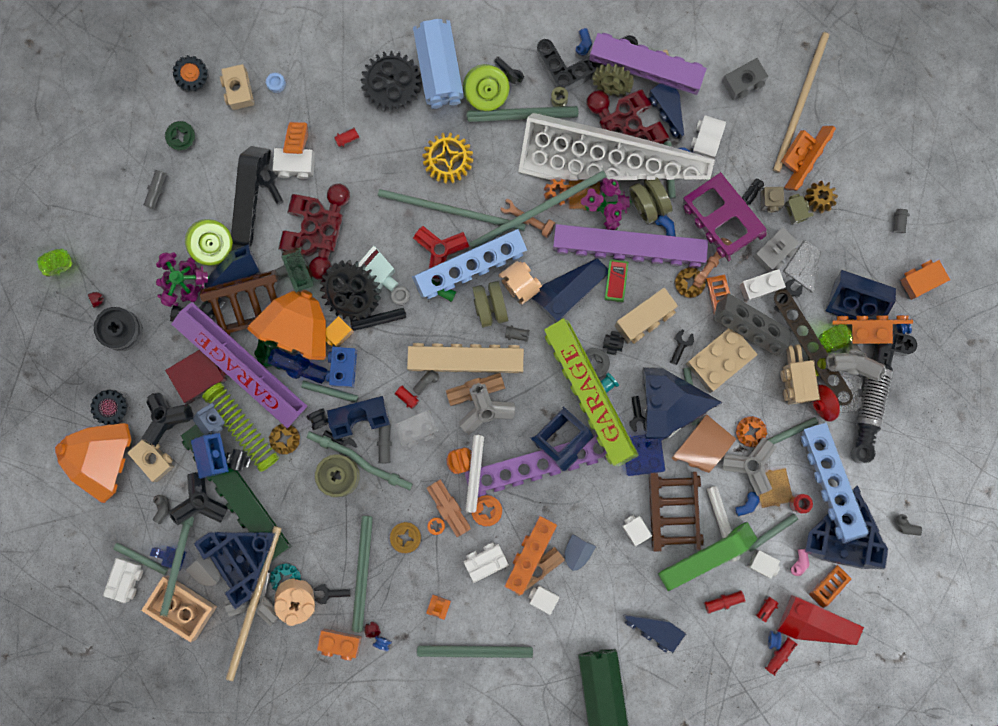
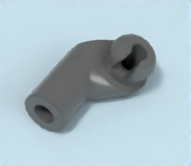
M433 370L428 371L414 386V392L420 395L431 382L436 383L438 381L439 374Z
M900 514L896 517V526L903 534L921 536V526L910 525L905 514Z

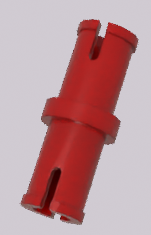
M742 590L726 596L723 594L720 595V598L704 602L705 609L708 614L721 609L728 610L730 606L744 603L745 596Z
M787 637L780 649L774 652V657L765 669L776 676L784 662L787 663L789 661L788 657L798 644Z

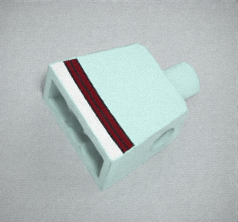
M373 246L359 262V267L365 264L366 271L372 269L370 275L377 276L374 282H380L377 289L385 286L392 292L398 285V282L391 277L395 270L378 249Z

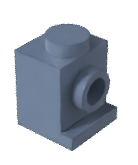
M213 403L199 410L192 419L204 436L220 433L223 430L222 426L225 424V421L214 408L215 405Z

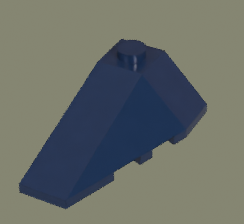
M596 258L543 284L539 288L540 292L531 299L556 323L563 319L608 275V268Z

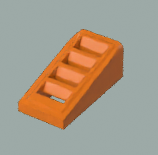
M289 123L283 153H303L308 138L307 123Z
M725 275L706 278L714 316L717 303L720 301L716 300V297L724 296L727 293L730 294ZM722 281V285L712 286L713 282ZM716 289H724V292L714 293Z
M836 565L809 595L822 608L827 607L852 578ZM835 574L843 580L842 583L834 576ZM829 580H831V581L837 586V588H835V587L829 582ZM824 586H826L832 593L830 594V593L824 588Z

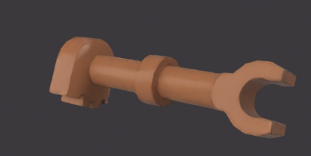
M510 199L505 200L510 205L509 209L500 208L501 212L506 215L512 214L518 217L525 213L515 207ZM533 217L524 222L541 230L542 236L546 238L549 237L556 224L550 219L544 224Z
M721 238L725 245L732 244L730 240ZM717 251L708 258V263L694 279V286L700 288L711 270L718 266L721 257Z

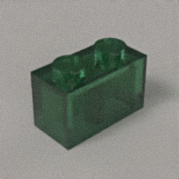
M301 247L282 252L281 257L295 293L314 286V280Z

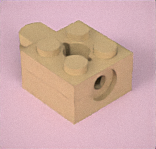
M797 344L793 349V346L789 345L786 349L788 365L782 367L783 370L780 372L781 380L785 382L786 388L783 390L784 400L788 402V405L819 400L814 360L803 362L801 346Z

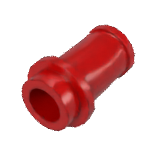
M355 127L342 134L337 133L334 139L338 147H345V144L359 139V135Z
M403 385L394 394L407 405V408L413 409L419 403L418 396L412 395Z
M770 596L768 599H764L765 603L756 614L758 618H761L763 613L766 612L762 618L764 622H767L775 608L778 609L777 605L779 603Z

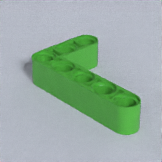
M745 522L734 528L725 538L659 572L658 575L667 591H670L743 554L758 538L749 523Z

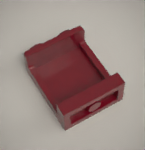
M200 350L165 370L182 401L186 404L195 401L194 398L203 394L215 384L228 381L226 378L227 374Z

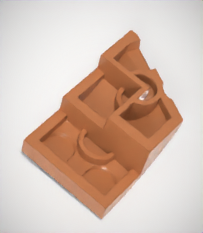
M706 414L679 447L672 459L675 461H685L688 463V466L697 467L709 473L730 449L736 438Z

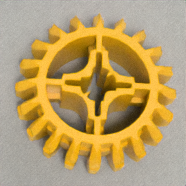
M442 133L441 139L438 136H434L436 142L429 140L428 143L431 147L425 146L424 150L427 153L422 154L423 158L426 159L423 161V165L427 166L425 168L426 172H431V178L437 175V182H440L441 178H443L444 184H447L448 179H451V183H455V177L461 181L460 174L467 176L466 170H471L472 168L469 165L473 163V158H470L473 155V151H468L471 148L470 144L464 145L466 142L464 138L459 141L460 137L458 134L455 138H452V133H449L448 137H445V134ZM448 145L457 147L461 152L451 151ZM443 146L442 153L433 158L436 150ZM446 151L448 152V155L451 159L450 166L448 165V161L445 158ZM463 159L462 164L456 170H453L454 163ZM434 164H438V166L444 165L448 172L439 170Z

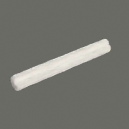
M474 435L466 502V511L472 513L476 512L484 443V436Z
M713 486L708 488L707 492L722 538H725L732 530L718 487ZM740 555L731 559L730 561L734 562L739 560Z

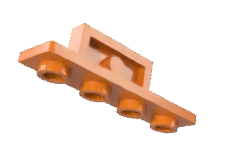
M823 126L815 139L805 130H800L781 160L784 165L794 172L784 189L797 191L803 185L805 177L813 169L814 163L823 153L827 142L832 139L833 133L836 130L834 126Z
M886 315L876 316V319H868V316H856V319H848V316H837V320H832V325L852 324V344L893 343V324H913V319H909V315H897V319H888Z
M541 516L539 517L530 537L526 535L521 545L524 549L521 554H516L513 560L515 566L504 587L520 595L524 593L557 527L555 523Z

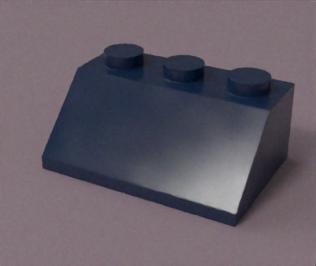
M841 270L833 285L825 312L837 316H848V319H856V316H868V319H876V316L881 315L888 316L896 302V288Z

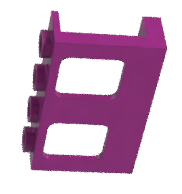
M721 172L683 197L684 211L694 217L695 225L705 231L706 239L711 244L714 243L716 245V250L720 257H725L728 262L731 260V255L756 238L761 240L766 237V227ZM714 189L725 203L710 215L704 217L692 202L708 190ZM736 217L748 232L732 244L725 245L715 233V229L731 218Z

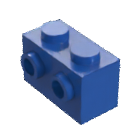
M332 347V351H329L328 363H331V368L327 371V382H329L331 387L354 388L357 350L355 348Z
M220 433L205 435L191 440L199 479L228 472Z

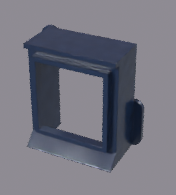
M563 406V409L536 436L530 439L538 449H542L555 461L562 471H567L577 461L578 456L576 454L594 436L588 427ZM569 420L581 432L558 453L546 441Z

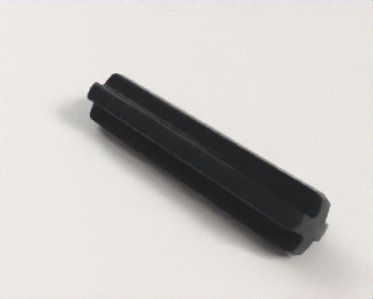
M404 308L367 316V318L363 317L359 321L355 319L350 321L353 331L405 319L406 311Z

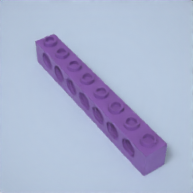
M598 434L594 435L582 448L585 451V457L577 459L568 469L569 471L580 468L579 464L586 462L588 466L598 463L599 458L605 457L606 459L605 454L607 452L605 448L601 454H596L593 451L594 444L598 443L596 438ZM569 443L553 448L560 453ZM543 450L481 467L478 497L486 495V490L494 489V492L504 490V485L512 483L514 487L524 484L523 480L531 478L532 482L543 479V474L549 473L550 476L560 474L561 471L555 461ZM538 460H547V469H539L537 466ZM526 464L529 466L530 471L527 475L519 473L518 468L520 465ZM504 469L511 472V478L507 481L500 478V472ZM470 471L464 472L467 484L469 483ZM484 475L492 477L491 485L485 486L482 484L481 479Z

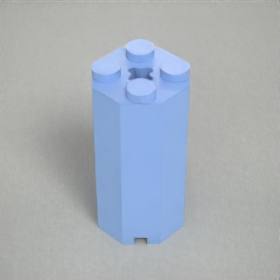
M442 19L423 21L419 23L420 27L418 29L416 26L413 27L426 104L431 105L432 109L440 108L445 104L458 105L461 103L460 99L464 98L450 21L446 20V23H443Z

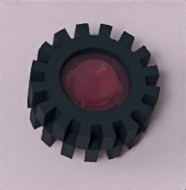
M107 389L101 391L92 399L90 404L93 418L97 419L99 423H104V425L118 423L127 412L128 404H126V398L116 390Z

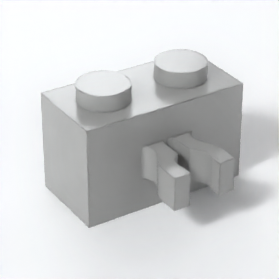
M782 227L753 258L768 272L773 269L778 270L784 264L782 260L786 256L790 258L797 251L795 247L799 242Z

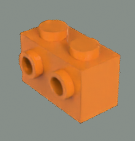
M929 260L921 265L922 269L916 271L914 268L904 273L905 278L900 281L911 300L950 280L940 260L934 263L932 260Z
M324 628L320 633L317 651H322L321 654L324 656L332 657L333 654L341 655V659L352 661V658H356L359 654L362 636Z

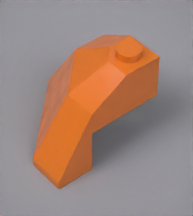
M307 290L291 291L274 299L247 328L260 340L278 342V347L290 352L293 349L298 350L303 357L310 360H325L326 320L319 301Z
M123 423L85 428L66 436L55 447L58 464L69 479L102 503H105L116 493L118 485L115 481L118 473H122L125 463L123 454L125 448L129 447L131 443L129 426Z

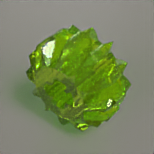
M60 248L44 253L38 258L37 263L42 274L49 277L70 269L72 259L67 250Z
M840 324L824 331L818 339L826 352L831 353L851 343L853 336L847 325Z

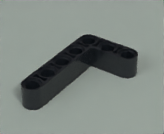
M632 35L621 38L638 46L637 39ZM542 39L537 44V57L555 88L563 87L568 92L592 79L596 68H600L594 67L591 64L594 61L589 60L590 56L566 67L551 40ZM547 47L550 51L543 53L540 49ZM552 63H556L559 65V67L557 69H552L549 65ZM577 70H582L585 74L583 76H578L575 74V72ZM566 79L568 84L561 85L558 81Z
M250 146L239 156L231 230L232 241L235 245L246 246L249 244L250 247L252 246L260 172L270 163L271 149Z

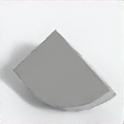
M200 556L186 569L198 583L205 586H213L220 580L221 574L211 558L204 560Z

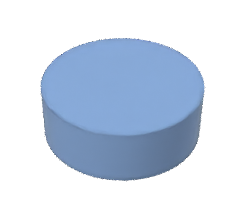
M271 73L266 78V85L271 92L279 93L285 88L286 82L281 74Z

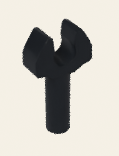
M499 56L495 58L494 62L507 74L506 77L509 82L516 84L517 81L522 83L524 74L520 70L512 69Z
M267 170L270 180L264 181L260 174L259 184L262 188L267 187L276 204L279 205L284 201L275 186L278 177L274 172Z
M795 279L787 281L784 289L792 297L798 298L802 294L803 285L799 286L796 291L791 290V285ZM784 294L778 302L781 304L788 301L787 295ZM775 305L774 310L779 312L778 308Z
M684 329L679 331L674 337L678 344L670 361L674 365L678 364L684 348L687 346L691 347L694 343L693 334L689 336L688 341L682 340Z
M633 396L631 398L634 418L629 421L630 428L637 432L636 423L640 421L643 423L644 431H646V418L641 413L639 396Z
M328 430L322 435L331 438V441L345 447L348 444L355 448L358 447L356 442L350 437L347 440H342L341 438L334 440L332 433Z
M321 584L314 588V591L324 592L323 598L314 599L319 604H326L329 598L351 596L350 589L330 590L326 584Z

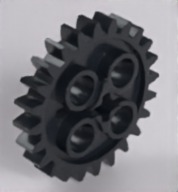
M385 51L383 52V57L376 54L377 60L374 61L370 58L371 66L365 64L367 71H362V76L365 78L360 79L362 84H365L361 86L362 91H366L364 93L365 98L370 97L368 101L370 104L375 102L374 106L376 109L381 105L382 111L388 107L389 111L392 112L393 107H396V110L399 112L401 105L407 109L406 103L408 102L412 105L411 98L417 99L418 96L415 92L421 91L420 87L417 86L422 84V81L418 79L421 77V73L416 72L418 66H413V59L408 61L407 55L401 58L400 52L396 56H394L393 51L390 52L389 56L386 55ZM387 66L393 67L390 72L383 71ZM403 75L409 77L405 82L399 80ZM394 79L395 83L390 82V84H388L387 80L392 81ZM376 82L383 83L380 88L374 87ZM393 91L399 92L397 97L389 96Z
M341 260L338 264L334 263L332 267H329L322 276L324 279L320 282L323 285L320 291L325 293L321 299H327V302L324 304L325 306H332L329 311L336 310V316L341 313L343 319L349 316L350 321L355 317L359 321L362 316L367 318L369 314H372L379 305L377 302L380 301L381 297L378 295L382 292V290L377 289L380 282H374L377 276L370 275L372 269L366 271L365 264L359 267L358 261L352 265L351 260H348L346 264Z

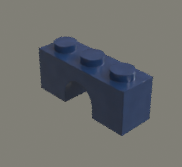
M383 396L327 410L329 428L334 440L353 435L352 428L360 421L369 422L371 429L390 425L388 410Z

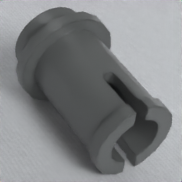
M896 209L893 232L906 233L907 217L910 214L907 209Z
M513 325L511 327L507 326L505 338L528 342L530 330L514 328Z

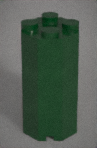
M601 649L596 652L587 651L578 654L588 726H629L617 649Z

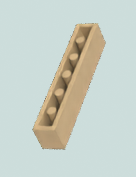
M413 343V346H408L407 369L408 371L433 370L435 372L523 373L524 349H520L519 345H508V348H501V345H489V348H481L480 344H471L469 348L462 347V344H451V347H443V344L434 343L432 347H424L423 343Z

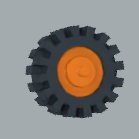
M186 55L185 58L181 57L179 61L177 60L175 66H173V78L177 86H180L182 90H187V92L192 90L195 92L197 89L203 88L208 76L205 63L203 64L200 58L197 59L196 56L190 57V55Z

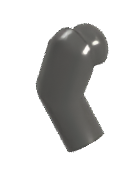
M156 495L153 503L156 504L158 511L152 520L161 524L168 511H170V507L164 495Z

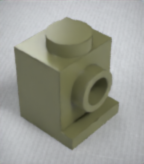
M792 195L784 204L791 225L810 220L814 216L813 212H808L810 210L807 200H804L803 195Z

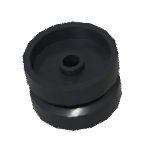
M109 307L97 315L94 322V334L103 346L116 351H127L134 348L140 342L143 335V326L140 319L134 313L121 307Z

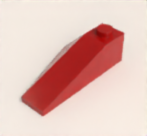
M791 595L776 631L798 640L857 645L864 627Z

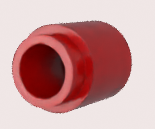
M796 494L790 499V508L795 513L805 514L810 512L813 507L811 497L806 494ZM799 500L802 501V506H801V507H799V505H798Z

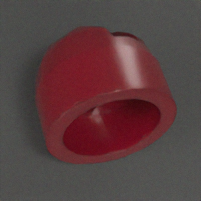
M100 292L88 294L93 308L100 306L104 302Z
M371 621L370 625L367 623L364 627L366 638H374L381 634L380 627L376 622Z

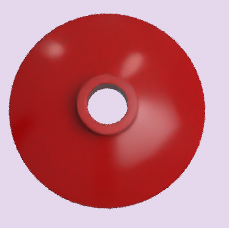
M817 385L819 400L812 401V405L816 413L823 420L832 422L840 414L838 399L829 387Z

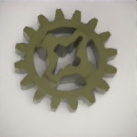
M607 63L606 67L600 65V68H596L592 78L594 81L593 85L597 86L596 89H602L609 96H612V94H615L617 97L620 94L625 96L626 92H631L634 84V76L630 75V71H624V67H618L617 64L611 66Z

